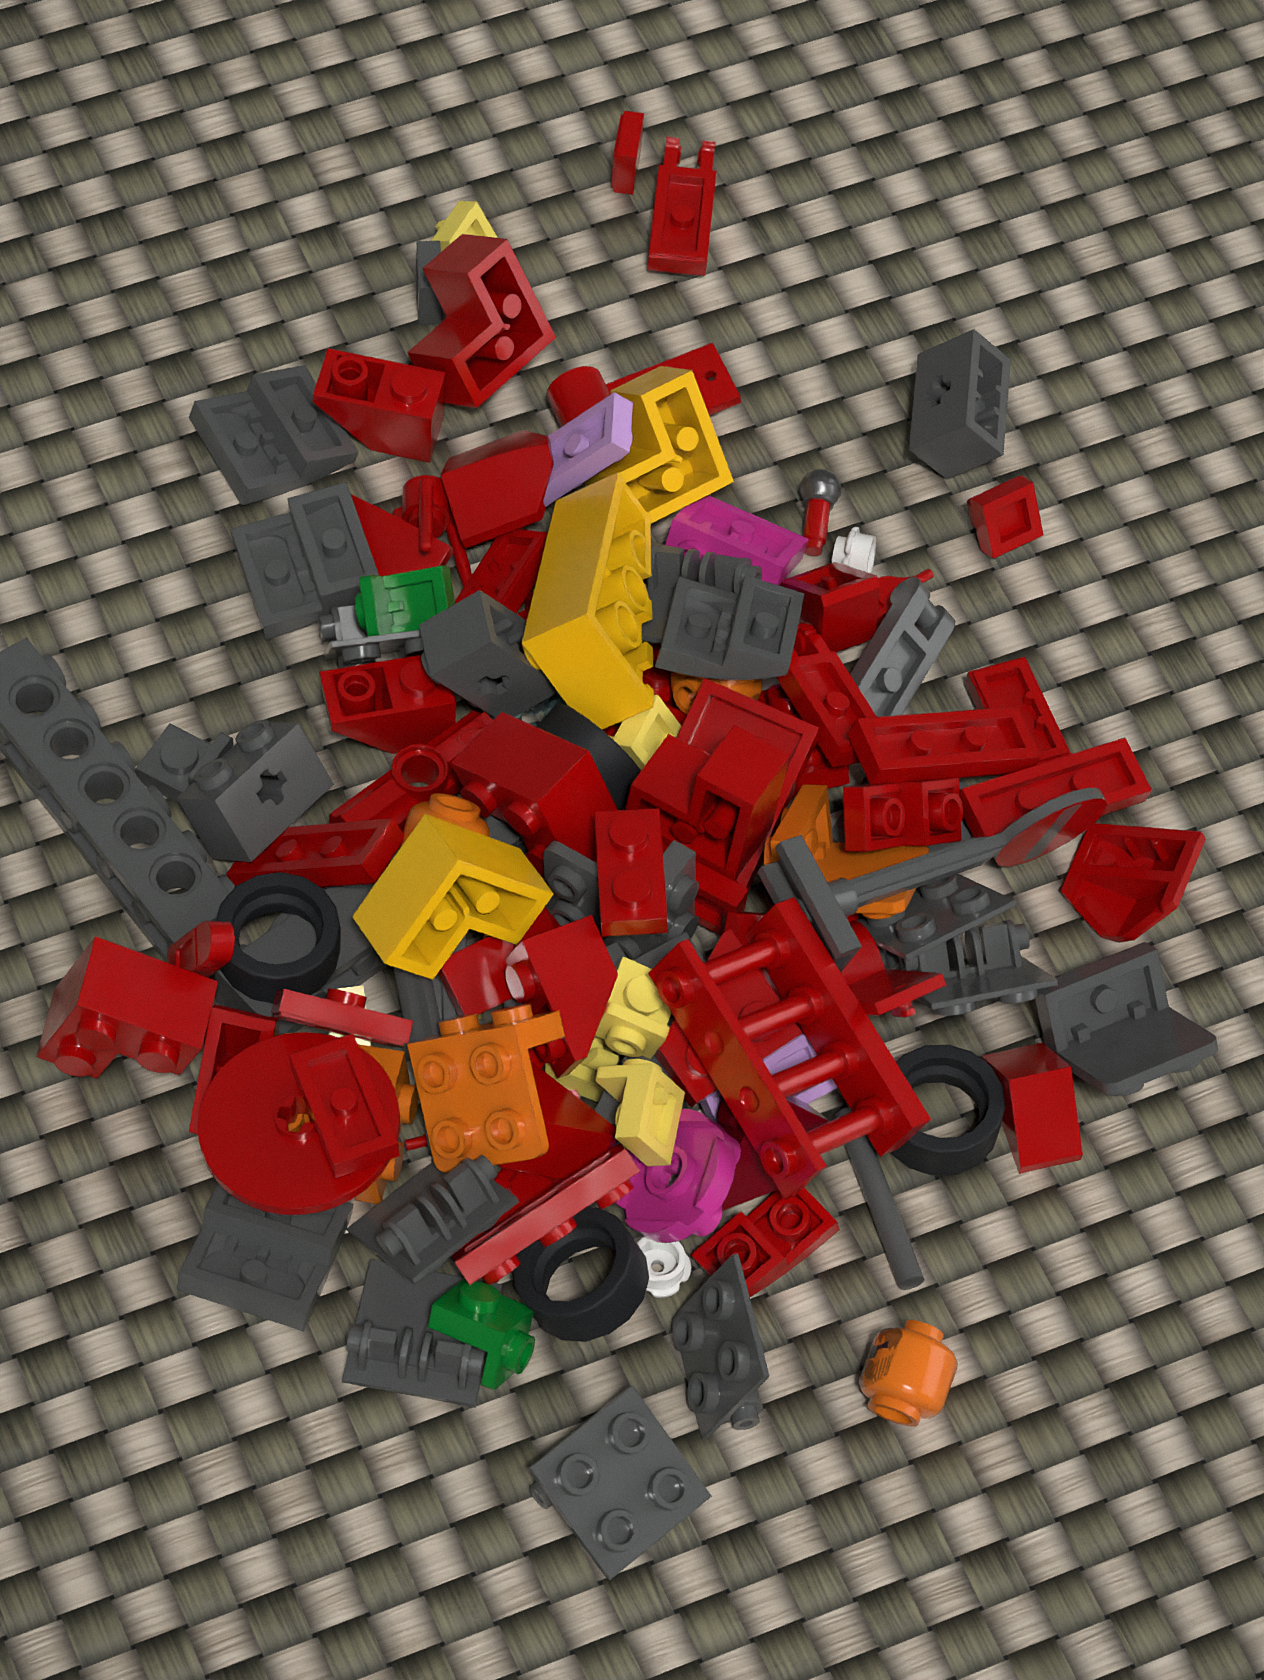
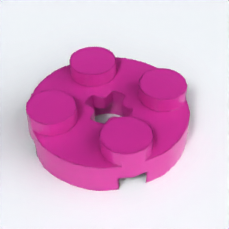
M681 1109L671 1164L665 1166H646L627 1149L640 1172L629 1179L634 1188L616 1202L618 1206L625 1209L627 1219H624V1221L630 1228L646 1238L659 1243L677 1242L691 1234L702 1237L714 1231L722 1218L721 1206L729 1193L735 1174V1167L741 1156L739 1142L727 1134L718 1123L698 1111ZM680 1173L677 1180L672 1185H668L671 1175Z

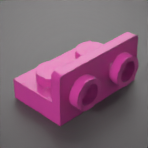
M707 495L685 506L673 518L665 545L684 548V557L689 549H697L700 552L701 561L706 552H714L717 556L720 554L737 558H750L752 565L762 568V581L780 586L781 582L803 559L809 539Z

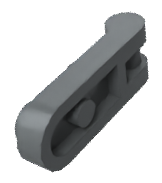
M917 577L907 578L893 590L890 596L891 608L850 673L877 717L903 715L955 627V619L943 606H934L929 600L930 591Z

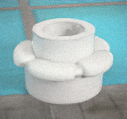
M853 527L848 537H837L832 562H838L872 574L876 552V536L861 534L859 527Z
M643 1237L637 1244L647 1260L649 1282L646 1291L651 1292V1295L655 1298H665L676 1294L680 1288L679 1284L686 1282L691 1273L690 1259L685 1254L683 1246L679 1241L659 1243ZM659 1263L664 1269L661 1272H655L651 1266Z

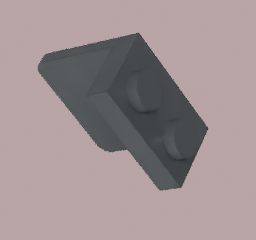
M675 840L663 853L668 933L602 937L606 947L617 942L630 960L642 956L685 932L691 939L697 929L699 917L695 915V898L699 890V882L695 880L696 852ZM552 841L543 852L544 881L554 893L546 904V908L561 926L592 915L601 935L597 863L558 841Z
M1146 942L1057 977V986L1038 989L1039 996L1035 998L1045 1045L1071 1066L1072 1073L1105 1095L1127 1096L1134 1094L1143 1088L1144 1083L1168 1073L1189 1071L1197 1067L1200 1060L1218 1052L1217 1039L1214 1034L1169 1007L1158 949Z

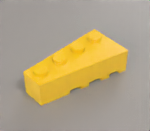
M618 472L556 500L522 638L523 651L529 663L535 669L544 672L569 707L584 715L602 730L654 707V690L648 684L644 685L643 671L653 667V647L647 641L642 643V624L652 620V601L649 599L643 582L644 579L652 576L651 519Z

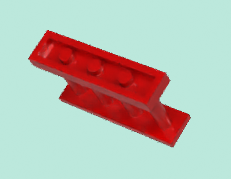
M795 897L775 904L744 935L749 942L748 945L702 962L690 940L686 939L679 942L648 973L658 990L661 1000L669 1007L758 1154L765 1172L773 1179L785 1200L795 1196L827 1167L820 1155L867 1135L881 1157L899 1149L931 1121L927 1111ZM764 967L784 1000L737 1019L719 990L718 985ZM798 1022L818 1056L771 1075L753 1046L752 1041ZM833 1079L852 1112L806 1132L786 1098Z

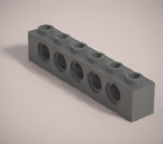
M26 637L0 652V751L166 962L167 950L170 945L194 927L196 928L202 921H216L220 904L234 889L235 885L227 876L221 875L217 877L206 863L205 851L197 837L190 830L180 831L171 819L170 808L161 792L154 785L145 787L135 774L134 762L126 748L119 741L109 742L100 730L99 718L91 704L83 697L77 700L66 687L64 674L55 659L49 654L41 656ZM32 711H43V712H44V713L39 714V715H29V714H27V713L32 712ZM70 754L79 755V757L74 759L61 758ZM104 798H110L115 800L114 802L106 804L95 802L97 800ZM136 843L151 844V846L143 849L130 847ZM171 888H184L188 890L181 894L165 892Z

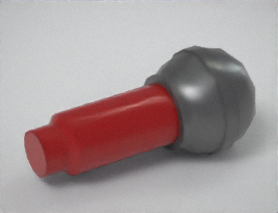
M814 469L808 472L800 482L799 492L806 507L803 537L809 539L805 554L809 556H819L822 554V548L826 544L829 514L841 496L842 487L839 478L833 472L826 469Z

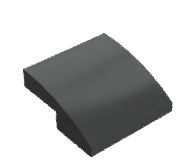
M305 365L254 374L245 392L197 400L193 403L189 419L241 505L282 495L317 481L356 460L358 450L345 429L313 403L316 382Z
M346 482L287 498L288 513L231 528L233 544L265 640L318 622L319 615L330 614V607L351 606L355 603L356 594L361 592L359 578L372 574L379 576Z
M746 575L739 594L678 577L655 667L691 676L724 680L765 679L787 675L805 594Z
M218 1183L205 1207L203 1227L179 1271L177 1290L304 1332L339 1251L354 1204L346 1202L329 1210L305 1215L275 1214L242 1203L231 1196Z

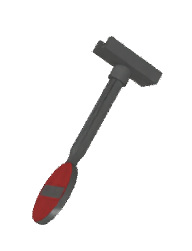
M1088 787L1072 791L1028 812L999 834L990 837L972 838L851 880L838 878L827 882L802 835L779 842L775 849L780 859L762 866L757 873L774 904L795 897L838 969L842 972L862 947L846 918L855 914L859 907L981 866L992 857H994L998 866L1006 867L1032 861L1054 851L1083 833L1103 815L1108 804L1099 788Z

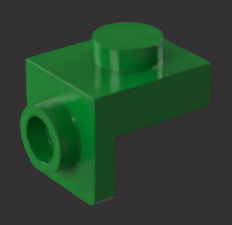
M436 566L387 576L373 574L361 576L359 578L361 592L357 593L355 597L357 619L362 629L367 630L368 637L420 630L419 625L455 604L450 567Z
M461 1280L432 1305L428 1328L488 1352L481 1385L491 1390H496L514 1373L521 1374L527 1367L535 1347V1338L529 1335L533 1311L527 1308L525 1304L500 1295V1292L491 1285L483 1282H474L469 1285L466 1280Z

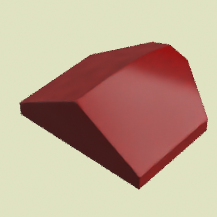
M521 430L447 459L441 472V479L461 542L465 548L543 519L545 514L543 500L554 466L551 443L548 436Z
M1094 823L1085 832L1061 888V893L1099 937L1119 943L1134 941L1178 908L1206 838L1202 831Z

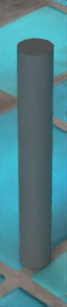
M846 1107L835 1114V1119L852 1112L850 1107ZM867 1135L845 1144L898 1286L901 1290L913 1289L924 1282V1277L874 1146Z

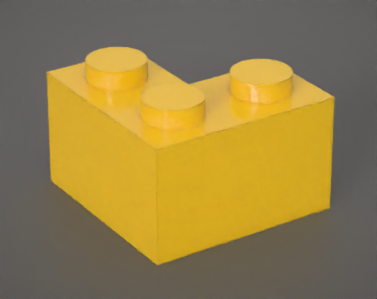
M659 366L610 391L611 394L615 392L633 402L631 426L633 439L630 453L625 455L620 461L611 464L584 482L585 486H589L618 472L650 516L652 524L734 482L692 370Z
M424 814L352 918L384 964L433 980L469 929L518 945L554 893L520 848Z

